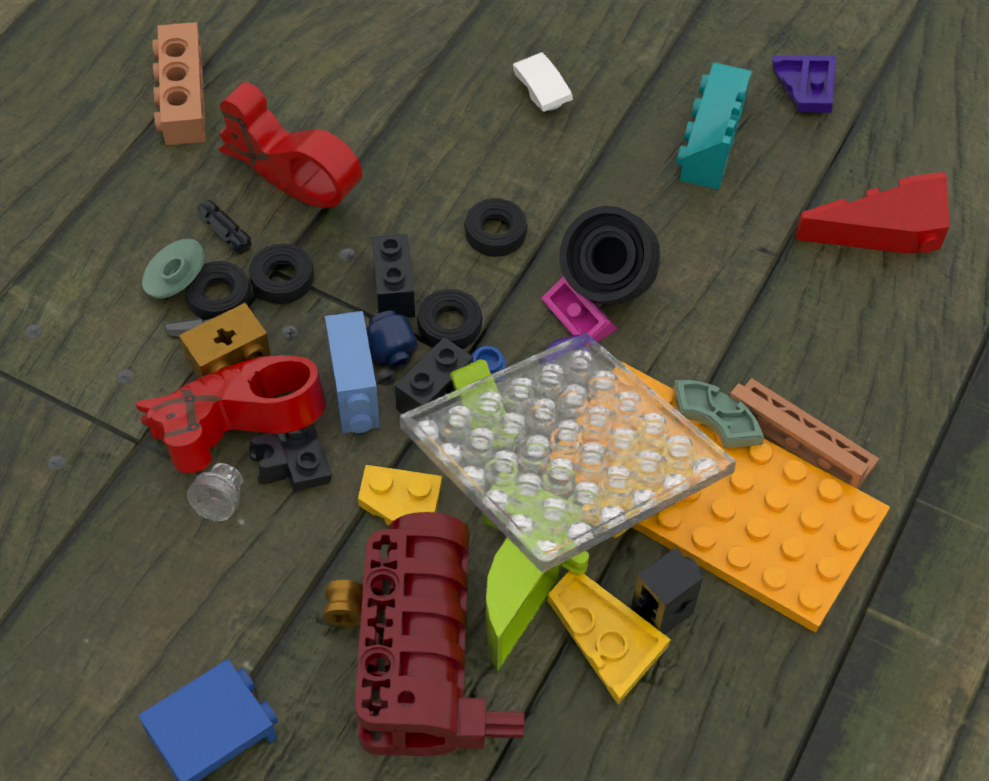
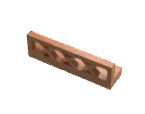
M753 378L745 386L738 383L730 392L729 397L738 403L741 401L752 412L766 440L857 489L879 461V458Z

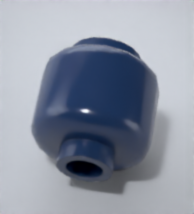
M385 311L372 317L368 322L369 326L366 328L370 353L375 363L389 365L390 368H399L409 363L411 360L410 356L418 347V342L408 318L404 315L396 314L395 311Z

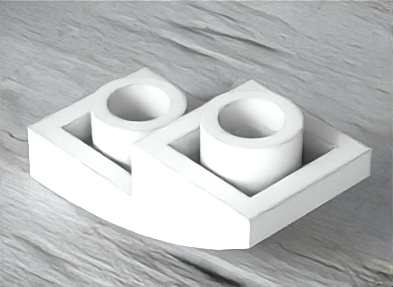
M542 52L513 64L515 76L528 87L530 99L543 112L558 109L563 103L573 100L572 93L562 76Z

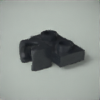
M313 423L297 431L282 434L268 433L254 436L250 440V459L253 461L261 460L259 463L258 483L267 484L285 480L286 475H288L292 489L296 491L331 482L332 474Z

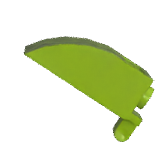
M520 518L496 553L488 574L485 637L488 654L497 673L548 597V593L560 579L561 568L564 567L575 574L581 575L587 571L588 552L571 543L570 537L563 535L559 539L552 535L551 531L542 524L530 523L523 518Z

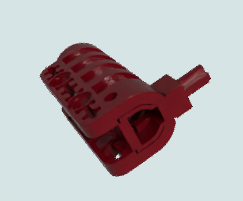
M417 512L403 515L395 519L389 525V529L378 530L368 538L355 694L359 743L368 753L375 755L435 756L455 751L456 748L484 749L485 737L524 738V712L485 711L486 698H464L469 529L464 522L453 516L435 512ZM384 544H388V558H381L380 551ZM382 580L390 581V595L383 594ZM377 609L385 610L386 624L377 622ZM379 636H384V646L379 645ZM377 658L385 659V671H378ZM372 689H380V702L372 700ZM380 731L386 733L381 735V740L374 741L372 740L371 733L368 732Z

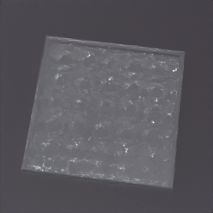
M583 333L400 415V428L542 573L734 473L736 460L587 333Z

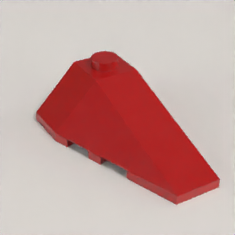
M945 172L910 176L898 180L900 185L898 187L879 192L878 187L867 190V196L850 203L847 200L840 199L801 212L795 232L796 239L906 254L916 252L928 253L941 249L949 230L947 176Z

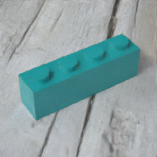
M713 62L710 74H703L699 88V94H702L703 97H696L691 117L696 119L695 122L688 121L684 141H687L688 145H681L676 162L677 166H682L680 181L720 189L747 96L752 71Z

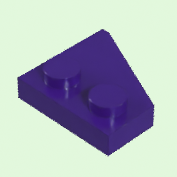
M773 55V70L798 112L832 113L836 56Z

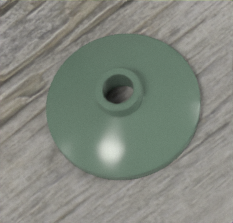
M181 239L159 251L144 271L142 278L144 291L153 298L161 299L173 296L186 288L196 278L203 266L205 252L201 244L193 239Z

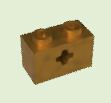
M246 303L179 335L184 357L198 378L229 365L270 355L267 333Z

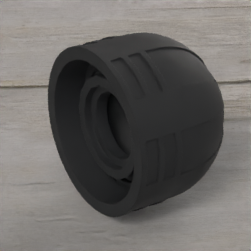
M600 206L582 213L570 224L560 246V266L567 283L581 296L603 304H624L642 295L654 283L659 273L660 245L651 227L638 216L620 207Z

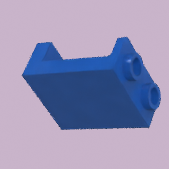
M228 659L138 715L146 734L177 781H200V779L261 739L266 738L269 744L277 739L273 726L278 722L275 713L265 700L261 703L257 702L251 693L255 690V686L247 672L243 668L236 671Z

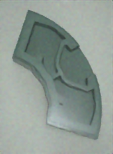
M674 380L673 390L679 419L695 420L707 425L719 436L724 448L762 445L764 436L760 425L752 412L741 401L738 403L728 395L720 392L721 388L705 382Z

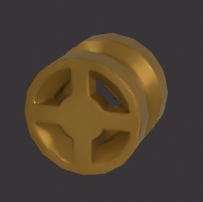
M334 580L329 582L325 587V597L328 599V604L323 608V620L338 627L360 625L363 585L352 580Z

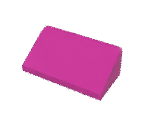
M564 276L541 297L543 302L573 336L579 334L588 338L587 343L590 345L607 337L617 329L593 300L585 298L574 291Z

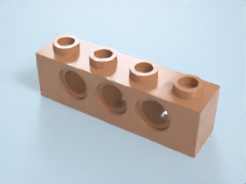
M193 22L158 25V39L152 40L154 58L159 59V63H153L155 83H159V87H154L155 105L160 107L159 112H154L156 131L163 132L165 145L206 142L202 45L198 24Z

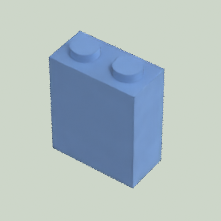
M363 311L325 316L330 362L342 433H363L373 428H380L377 387Z

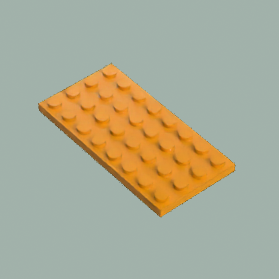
M621 362L544 464L542 476L588 502L636 432L706 460L707 467L703 474L634 524L632 528L670 550L676 547L684 557L692 558L698 566L816 633L886 517L890 506L766 439L763 440L762 445L724 448L719 436L707 425L695 420L679 419L674 390Z

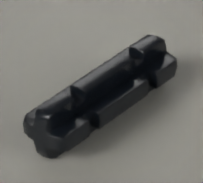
M206 200L204 204H200L197 209L199 217L205 223L210 224L209 227L226 243H231L230 247L235 252L242 254L247 249H250L252 246L251 237L244 230H239L240 226L224 211L219 210L220 207L211 200Z

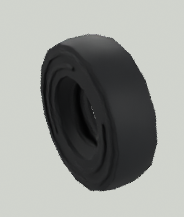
M500 198L485 199L476 203L468 211L464 222L466 239L471 247L481 254L493 257L506 256L515 252L524 243L527 234L526 216L518 205L509 200ZM498 219L505 221L509 225V230L502 235H491L486 233L482 227L486 221Z
M286 243L273 244L263 248L253 257L249 266L250 283L259 297L271 303L284 304L301 299L310 290L314 281L313 263L308 254L298 246ZM278 265L291 266L296 272L294 277L286 282H274L268 277V273L273 267Z
M225 261L208 262L203 264L199 274L185 288L186 301L192 312L201 319L215 318L243 303L248 305L251 298L250 282L243 269L234 263ZM223 282L231 286L232 291L230 295L222 300H210L204 295L206 288L211 284Z
M456 289L435 291L427 296L419 306L417 325L420 335L433 347L445 337L463 349L472 344L481 332L483 315L479 303L464 291ZM443 311H457L463 316L464 322L457 328L445 329L437 324L436 317Z

